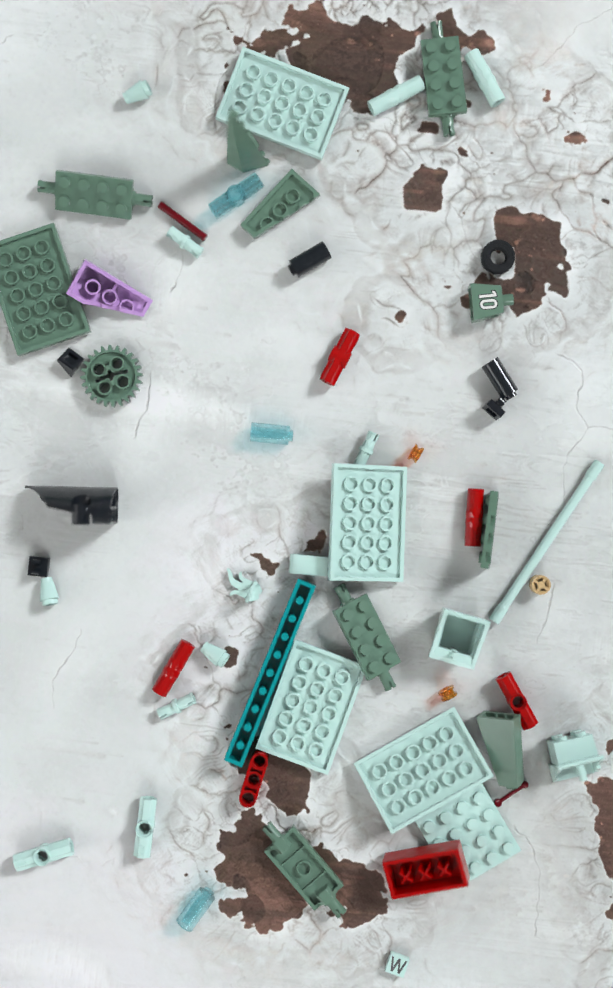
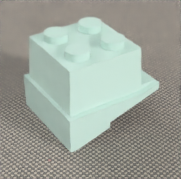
M442 607L428 657L474 670L490 626V621Z
M578 729L570 731V735L556 734L552 735L550 740H546L551 763L548 765L553 782L578 776L580 781L588 780L587 774L598 772L601 769L600 765L605 757L598 754L592 734Z

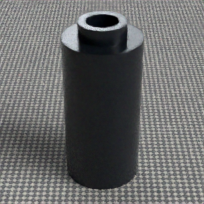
M322 241L289 260L290 265H288V268L293 276L297 275V277H300L331 259L330 252Z
M498 357L482 366L483 371L500 397L506 398L508 401L517 395L515 391L518 388Z

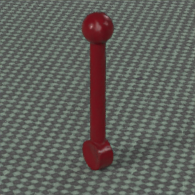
M524 781L517 789L512 790L500 799L496 798L494 800L495 806L500 807L503 801L521 789L527 788L529 783Z

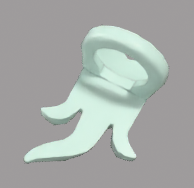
M227 568L230 584L238 589L231 591L230 596L237 594L245 598L246 603L258 600L259 594L262 592L258 582L244 578L242 571L239 573V579L242 582L234 579L231 570Z

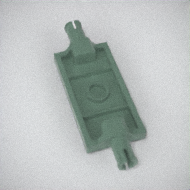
M439 20L437 25L436 21L430 23L432 39L420 40L428 118H440L443 126V137H448V134L452 137L455 135L453 119L459 114L467 113L459 36L443 37L442 21Z
M56 170L55 182L39 180L37 185L40 186V188H37L38 192L55 195V210L131 220L133 206L152 207L153 201H151L153 195L136 193L133 188L134 180Z
M345 583L334 587L341 604L339 608L332 612L366 679L371 680L378 676L384 690H391V687H396V684L389 670L399 664L401 660L367 593L354 599V597L351 598Z
M271 821L267 823L268 825L265 824L262 827V831L272 840V844L264 850L265 854L314 911L320 906L325 905L331 909L337 918H340V914L343 915L347 910L336 899L337 891L344 886L341 879L294 825L284 833H280Z

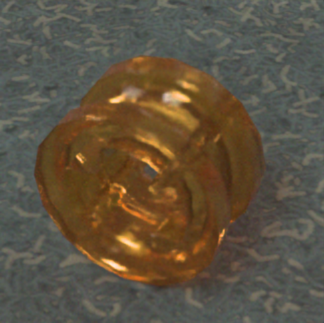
M415 444L407 459H413L414 463H416L424 448H418V445Z
M449 685L438 692L442 696V702L448 701L457 695V692L453 691V685Z

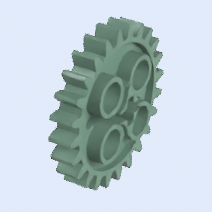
M111 345L108 346V350L101 346L100 353L94 350V357L88 354L90 361L83 362L87 368H81L85 375L80 376V378L86 380L81 385L82 387H88L85 391L86 394L92 393L90 399L94 400L97 398V404H101L103 401L105 407L110 402L113 408H115L116 402L120 406H123V400L130 403L129 396L135 398L134 390L140 391L136 387L137 384H143L142 381L138 380L139 377L143 376L142 373L138 372L142 369V366L136 365L139 360L137 358L132 359L134 354L131 352L126 355V348L120 352L118 345L115 347V350H113ZM116 360H122L123 364L119 369L114 368ZM98 366L104 367V372L101 375L96 374ZM128 370V373L120 374L123 371ZM111 372L114 374H119L113 377L114 380L107 378L110 377ZM106 378V379L101 380L100 382L96 383V380H97V379ZM122 378L128 379V385L125 387H120L119 383ZM104 384L110 385V390L107 393H102L101 388Z

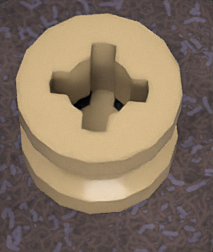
M535 575L529 581V588L536 594L544 595L550 590L551 582L543 575Z

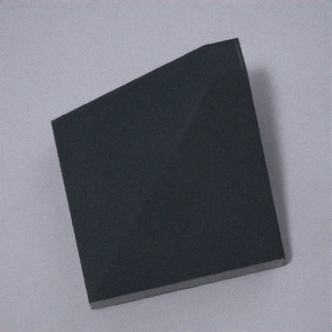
M70 348L57 359V362L71 377L84 361L82 356Z

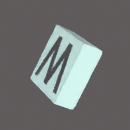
M391 951L385 966V972L403 978L410 960L409 957Z

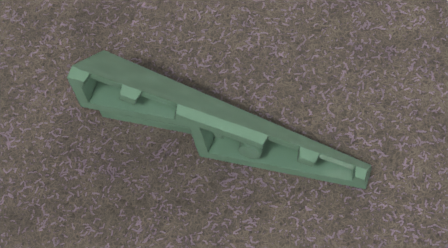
M231 110L227 122V164L243 173L268 166L270 160L264 157V151L258 150L259 144L250 130L244 128V121L240 120L239 122L237 119L239 114Z

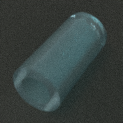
M252 422L250 441L288 445L289 441H293L294 430H290V426Z
M200 887L176 920L184 930L192 932L214 902V892L208 887Z

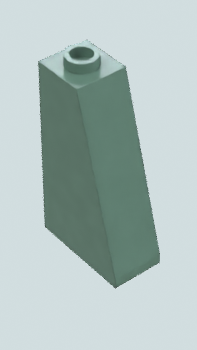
M483 711L477 716V722L498 784L507 789H517L524 782L520 714Z

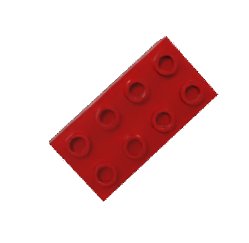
M460 839L387 852L382 861L392 900L469 886L470 875Z

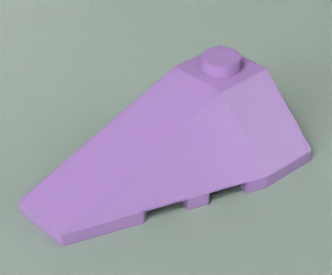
M85 258L66 292L67 295L86 305L98 306L144 317L153 301Z

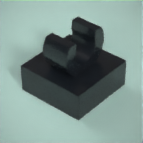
M502 397L496 402L491 399L482 408L493 419L498 420L505 413L502 407L507 401Z
M29 556L27 575L48 577L50 558Z

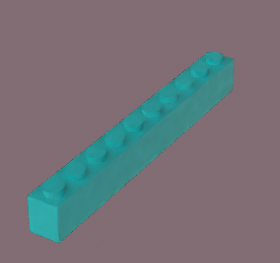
M300 578L297 579L226 752L225 761L239 767L243 766L316 588L315 584Z

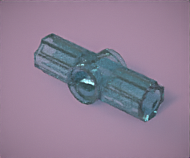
M254 172L238 184L231 185L225 193L210 202L208 207L213 215L219 219L233 208L241 206L246 199L264 188V184ZM235 192L241 194L238 199H233L231 195Z

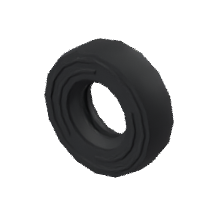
M503 240L489 242L481 253L483 268L494 275L508 272L515 261L513 247ZM495 250L502 251L505 255L504 262L501 264L493 263L491 253Z

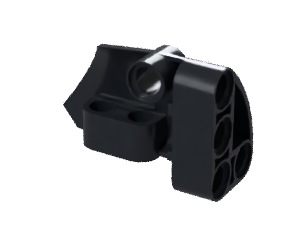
M25 485V488H30L38 493L47 507L71 512L72 525H90V515L92 524H117V487Z

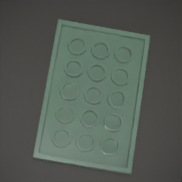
M54 223L0 240V305L18 356L91 332L82 303L66 294L73 276Z

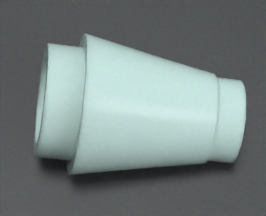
M139 80L122 94L126 103L129 104L148 99L152 95V91L146 80Z
M52 577L42 578L40 602H42L43 606L58 604L59 596Z
M208 642L200 650L216 667L222 668L230 657L227 650Z

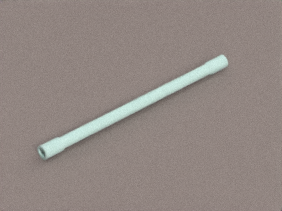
M597 460L593 461L585 477L489 619L499 625L521 588L592 482L604 468V464Z

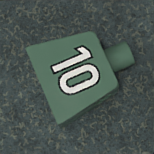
M471 283L468 286L471 323L500 316L504 313V306L514 305L513 294L503 295L501 285Z

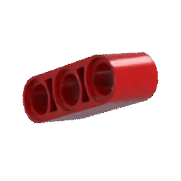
M258 749L251 756L240 791L239 802L246 808L252 807L256 803L268 765V753ZM256 756H262L264 757L265 761L259 764L255 761L254 758ZM252 774H256L259 777V780L257 782L250 781L249 776ZM245 793H251L253 795V799L246 800L244 799L243 795Z

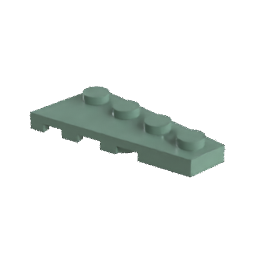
M291 169L242 222L241 227L256 239L318 198L320 193Z
M490 491V495H486L485 506H488V513H484L483 525H486L485 533L481 535L483 551L479 553L478 563H481L480 568L489 569L491 564L499 497L498 491Z

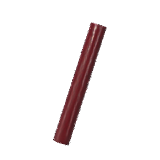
M161 201L158 208L202 241L206 240L208 237L206 233Z

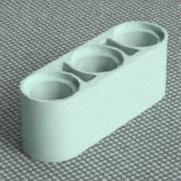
M290 554L289 573L328 577L329 557Z

